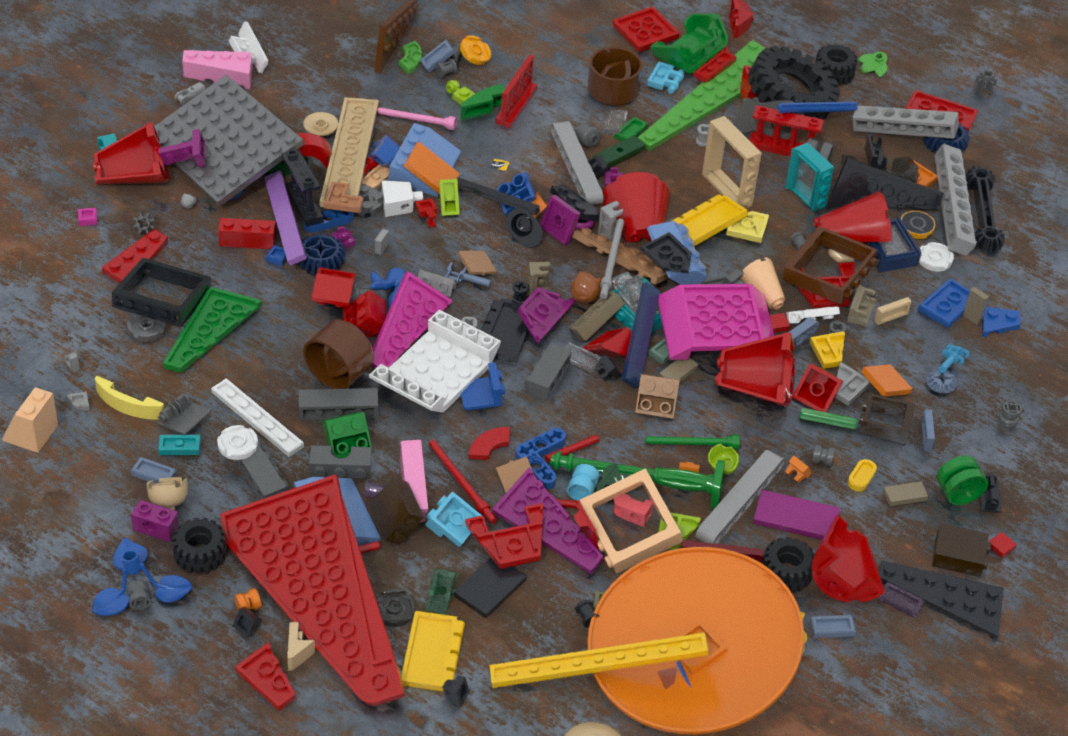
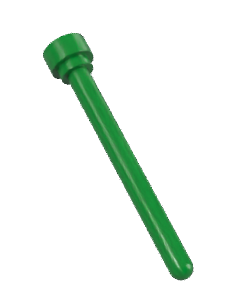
M731 434L727 438L647 436L645 443L712 446L722 444L727 447L731 446L734 450H739L740 438L739 434Z

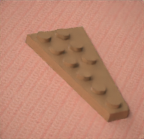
M588 228L574 231V239L589 247H597V252L601 254L610 253L612 241L608 240L607 236L602 234L596 235ZM619 242L616 263L628 270L639 271V276L651 278L650 282L653 284L669 279L666 271L656 265L647 255L640 254V251L635 248H626L623 243Z

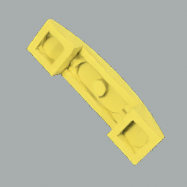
M99 376L95 377L96 391L108 405L133 417L159 420V413L165 409L164 403L146 397L142 402L114 390L113 382Z

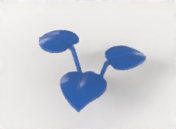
M125 537L113 557L115 568L123 572L122 589L119 591L116 588H107L99 592L93 601L91 610L93 613L102 616L115 615L125 610L129 605V596L124 594L126 591L127 574L136 575L140 572V569L145 573L153 586L157 588L155 595L162 602L177 601L190 592L193 587L188 580L176 575L164 576L161 578L160 584L157 583L144 565L148 558L147 550Z

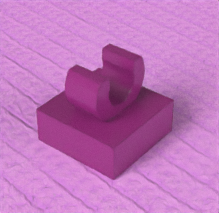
M611 168L610 172L605 173V187L608 183L612 184L615 182L616 178L622 175L621 172H618V168Z
M344 226L337 228V232L331 234V236L335 235L336 239H340L345 249L355 246L354 238L348 229L345 230Z

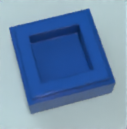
M273 245L266 255V261L283 266L287 261L284 248Z

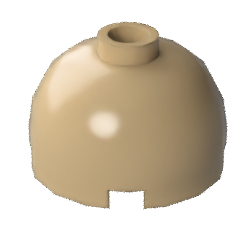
M182 477L160 478L159 483L155 484L151 480L147 482L148 497L155 505L175 510V506L182 504L188 495L187 478L183 481Z

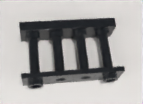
M299 149L282 153V157L291 171L292 181L285 183L290 199L306 226L322 223L323 215L314 202L313 195L314 190L320 189L318 181Z

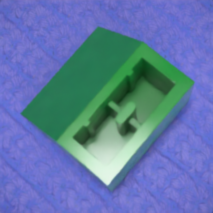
M359 411L321 420L328 446H331V454L334 457H348L351 453V447H371V451H373L364 412Z

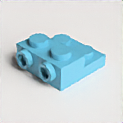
M452 491L448 497L444 495L436 504L439 506L437 510L433 508L425 517L428 520L425 525L440 538L444 534L460 547L471 534L465 525V519L482 515Z

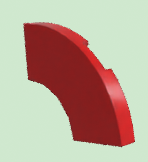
M510 427L494 428L478 436L470 447L468 459L488 460L490 454L495 449L509 446Z

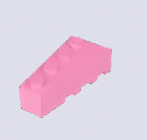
M184 50L182 60L184 77L202 81L211 79L215 83L227 75L238 85H243L245 89H250L253 69L252 52Z

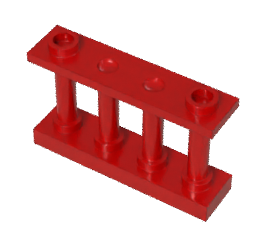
M756 105L752 119L758 120L757 130L751 133L749 141L758 150L791 157L793 148L805 144L796 141L798 129L809 131L808 142L809 138H815V133L821 132L824 120L794 113H779L776 109ZM765 121L775 123L773 136L763 134ZM782 125L792 127L790 140L780 138Z

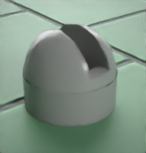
M183 193L181 204L185 208H191L197 199Z

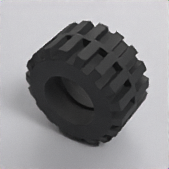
M829 44L818 50L815 63L820 61L825 65L823 70H830L834 75L832 79L837 80L838 86L848 84V82L854 79L858 59L853 50L844 47V45Z
M194 518L192 521L190 519L187 520L185 524L181 523L178 526L179 529H175L174 536H172L174 559L182 570L187 569L188 573L196 572V574L205 572L206 574L210 573L209 570L211 569L213 571L216 570L217 565L221 566L223 564V559L226 558L227 552L225 532L220 524H216V521H208V518ZM198 544H204V545H206V546H203V547H193V546L198 545Z
M781 537L767 545L762 564L773 571L785 583L791 593H795L796 590L800 592L804 587L807 588L812 580V561L815 553H812L813 549L807 547V543L804 541L800 542L797 538L794 540L791 537H786V539ZM782 563H788L795 567L786 566Z

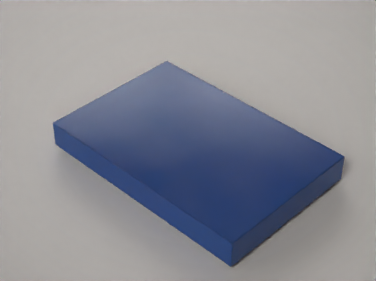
M950 278L919 305L918 310L946 328H949L963 316L970 290Z

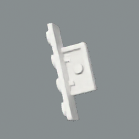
M244 21L238 34L239 37L231 36L229 43L234 52H252V63H254L258 73H263L268 65V59L249 23Z

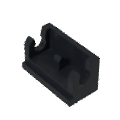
M867 134L864 149L868 165L887 171V158L884 156L881 146V136H878V141L873 142V135Z

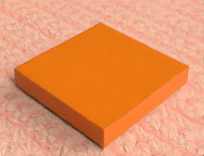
M891 364L867 366L861 371L884 397L910 394L913 390Z

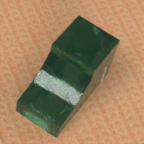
M442 568L434 569L425 610L447 614L456 588L459 572Z

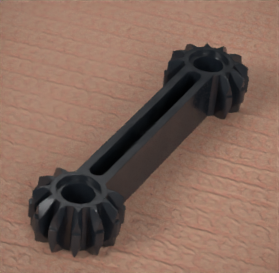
M973 166L972 169L968 170L965 178L967 189L973 190L979 223V228L975 232L976 249H982V252L986 251L989 254L991 252L997 253L1003 247L1005 235L1001 229H996L990 196L995 175L992 174L991 170H987V167L981 168L979 166L976 168Z

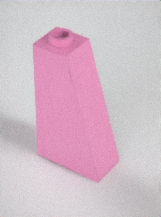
M421 440L401 441L400 468L402 480L408 481L422 511L424 519L421 522H427L428 520L425 517L428 515V502Z

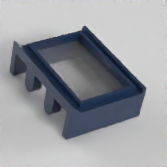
M900 217L890 220L892 242H864L865 245L877 249L876 259H879L878 273L918 266L919 259L921 258V249L917 247L913 236L909 234L906 225L901 221Z

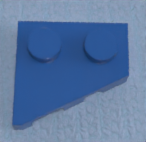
M986 307L982 319V336L987 337L989 333L996 331L1000 334L1006 331L1018 330L1021 325L1020 311Z

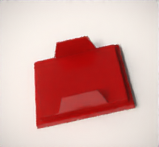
M578 500L576 504L577 513L573 517L584 536L590 539L599 550L597 531Z

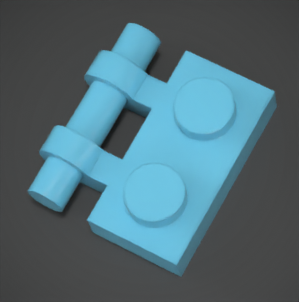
M658 62L647 81V86L660 90L668 87V93L673 94L674 91H677L679 83L684 78V71L682 69L675 71L673 65Z

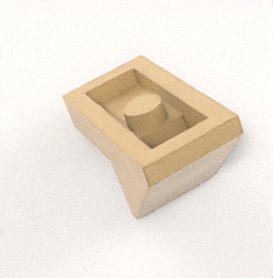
M290 622L288 671H293L315 653V641L303 640V631H299L298 622Z

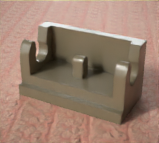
M529 262L528 297L538 287L548 291L550 262Z
M859 285L849 310L848 322L867 327L876 299L868 297L866 294L875 296L876 292L874 290Z

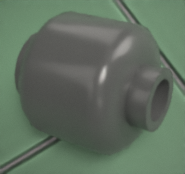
M587 122L581 124L575 133L579 143L589 148L597 145L601 138L600 130Z

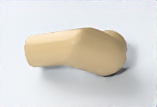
M829 248V256L837 263L854 262V258Z

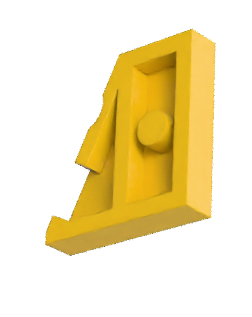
M844 331L810 338V344L823 369L837 367L842 362Z

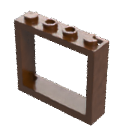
M818 226L785 265L783 281L842 305L846 299L851 297L853 290L859 287L861 280L868 276L870 269L876 266L878 259H876L877 249ZM821 245L862 261V264L842 288L800 271Z

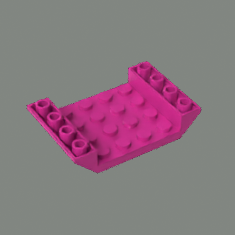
M752 284L678 285L659 295L658 307L670 360H688L691 351H721L722 349L774 336L765 295Z

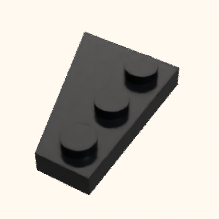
M565 185L551 187L550 193L552 195L558 196L581 213L578 220L599 221L600 210Z

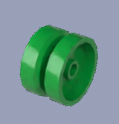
M963 455L949 460L941 466L936 475L937 482L941 489H943L947 500L953 505H965L975 501L984 494L988 487L986 476L981 471L976 459L972 456Z

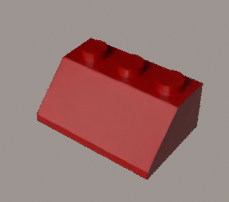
M220 218L218 227L219 246L271 249L275 245L277 222Z

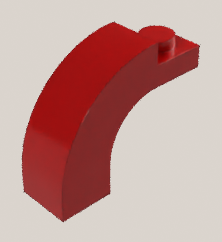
M297 133L305 143L299 148L302 156L315 157L328 169L332 155L329 142L315 134Z

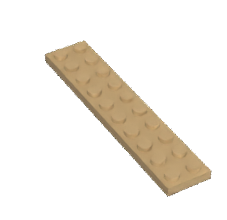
M344 98L332 155L320 198V207H324L332 181L348 183V195L359 196L379 100Z

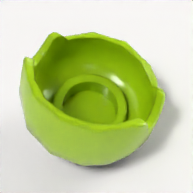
M718 444L712 447L708 453V462L714 472L717 460L725 461L724 475L732 474L737 470L739 455L731 446L725 447L722 444Z

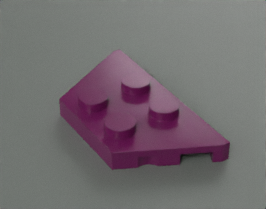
M538 287L519 307L517 312L535 341L539 343L576 300L573 298L569 300L560 298V294Z

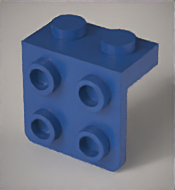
M496 362L488 363L489 377L475 379L461 393L464 410L503 406L502 395L505 394L504 383H500L502 381L501 369L497 370Z

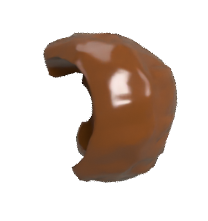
M579 272L571 284L573 299L583 304L598 301L601 293V279L594 277L589 272Z

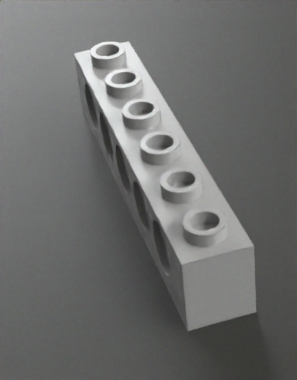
M857 106L858 109L855 110L852 117L853 130L858 132L955 138L959 127L958 112Z

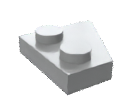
M841 362L837 377L843 380V383L835 398L849 406L871 383L865 376Z

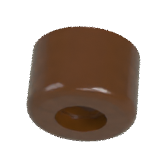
M606 47L596 51L591 56L589 63L588 91L590 95L598 102L611 106H620L632 102L640 92L642 60L633 51L621 47Z
M345 320L329 322L306 342L303 348V356L309 370L321 383L331 389H348L374 362V351L368 338L359 328Z

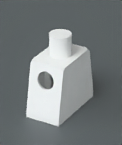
M382 181L385 217L411 213L413 211V202L423 200V192H412L411 183Z

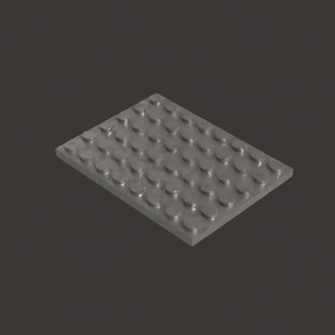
M227 75L220 78L154 126L160 139L161 148L192 141V130L200 129L205 139V166L198 167L194 159L173 164L219 206H222L284 160L282 153H286L289 150H297L305 144L300 136Z

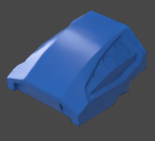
M527 172L516 174L512 182L501 183L497 191L529 202L536 199V194L530 182V175ZM500 203L506 216L510 211L516 209Z

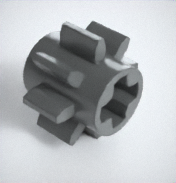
M991 70L981 71L980 75L977 74L976 77L977 86L982 90L992 89L997 83L996 74Z
M139 212L140 217L133 218L136 221L133 227L139 228L138 233H142L145 230L148 234L150 232L149 228L156 227L153 225V221L156 218H151L150 212L145 216L143 212ZM147 219L146 223H148V225L143 227V223L141 222V220Z

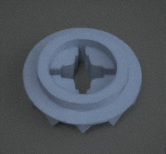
M933 369L926 378L927 385L938 393L952 392L957 385L955 374H950L949 370L941 373L939 370Z

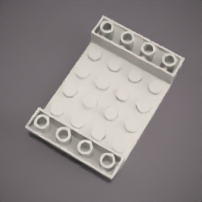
M438 310L428 320V332L389 368L380 364L369 374V378L431 411L444 413L475 379H479L488 370V363H492L501 341Z

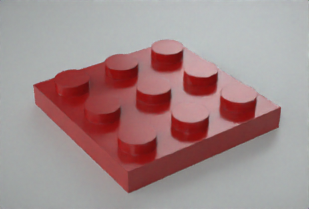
M653 6L612 21V26L638 52L649 49L657 41L666 43L678 39L680 36V32Z

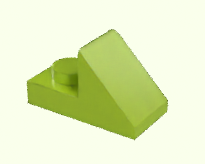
M457 179L439 180L441 215H460Z

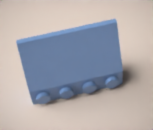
M414 123L390 164L388 181L409 182L413 190L438 197L439 194L403 165L418 141L452 168H454L461 151L431 128Z
M311 477L294 482V488L326 477ZM339 478L342 497L358 546L381 540L353 480Z

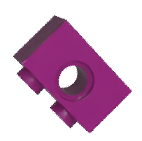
M140 500L131 513L133 531L171 542L175 529H179L177 511Z

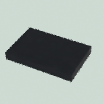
M490 558L454 591V597L484 618H487L526 581V575L512 566L500 569L493 559Z

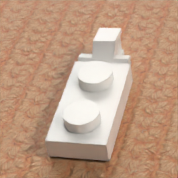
M824 307L786 312L789 323H799L801 319L805 318L806 320L809 317L815 320L818 316H822L823 319L834 318L835 314H840L839 307Z

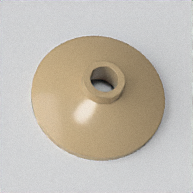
M326 112L312 113L304 120V129L308 133L318 136L330 135L338 127L337 118Z

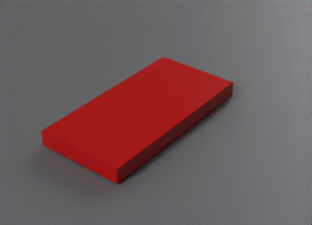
M918 90L914 91L905 108L958 112V122L961 123V126H965L967 131H970L979 111Z

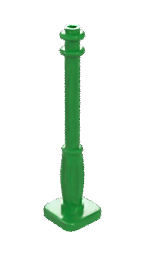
M557 451L556 454L551 456L550 466H554L556 471L560 467L567 468V471L570 473L577 465L588 464L595 467L599 473H602L606 467L615 463L576 458L573 453H570L569 456H563L560 451ZM717 460L715 473L709 475L682 469L646 468L655 485L659 484L688 491H706V494H711L710 508L712 510L720 503L725 470V461ZM617 464L619 474L633 475L645 469Z

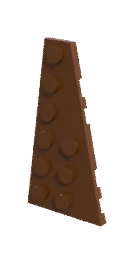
M407 0L380 24L374 72H382L397 44L400 43L404 32L414 15L418 12L419 4L417 0Z

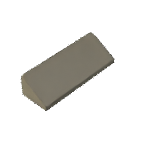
M608 291L607 298H600L570 326V330L586 341L624 305L623 300L617 293Z

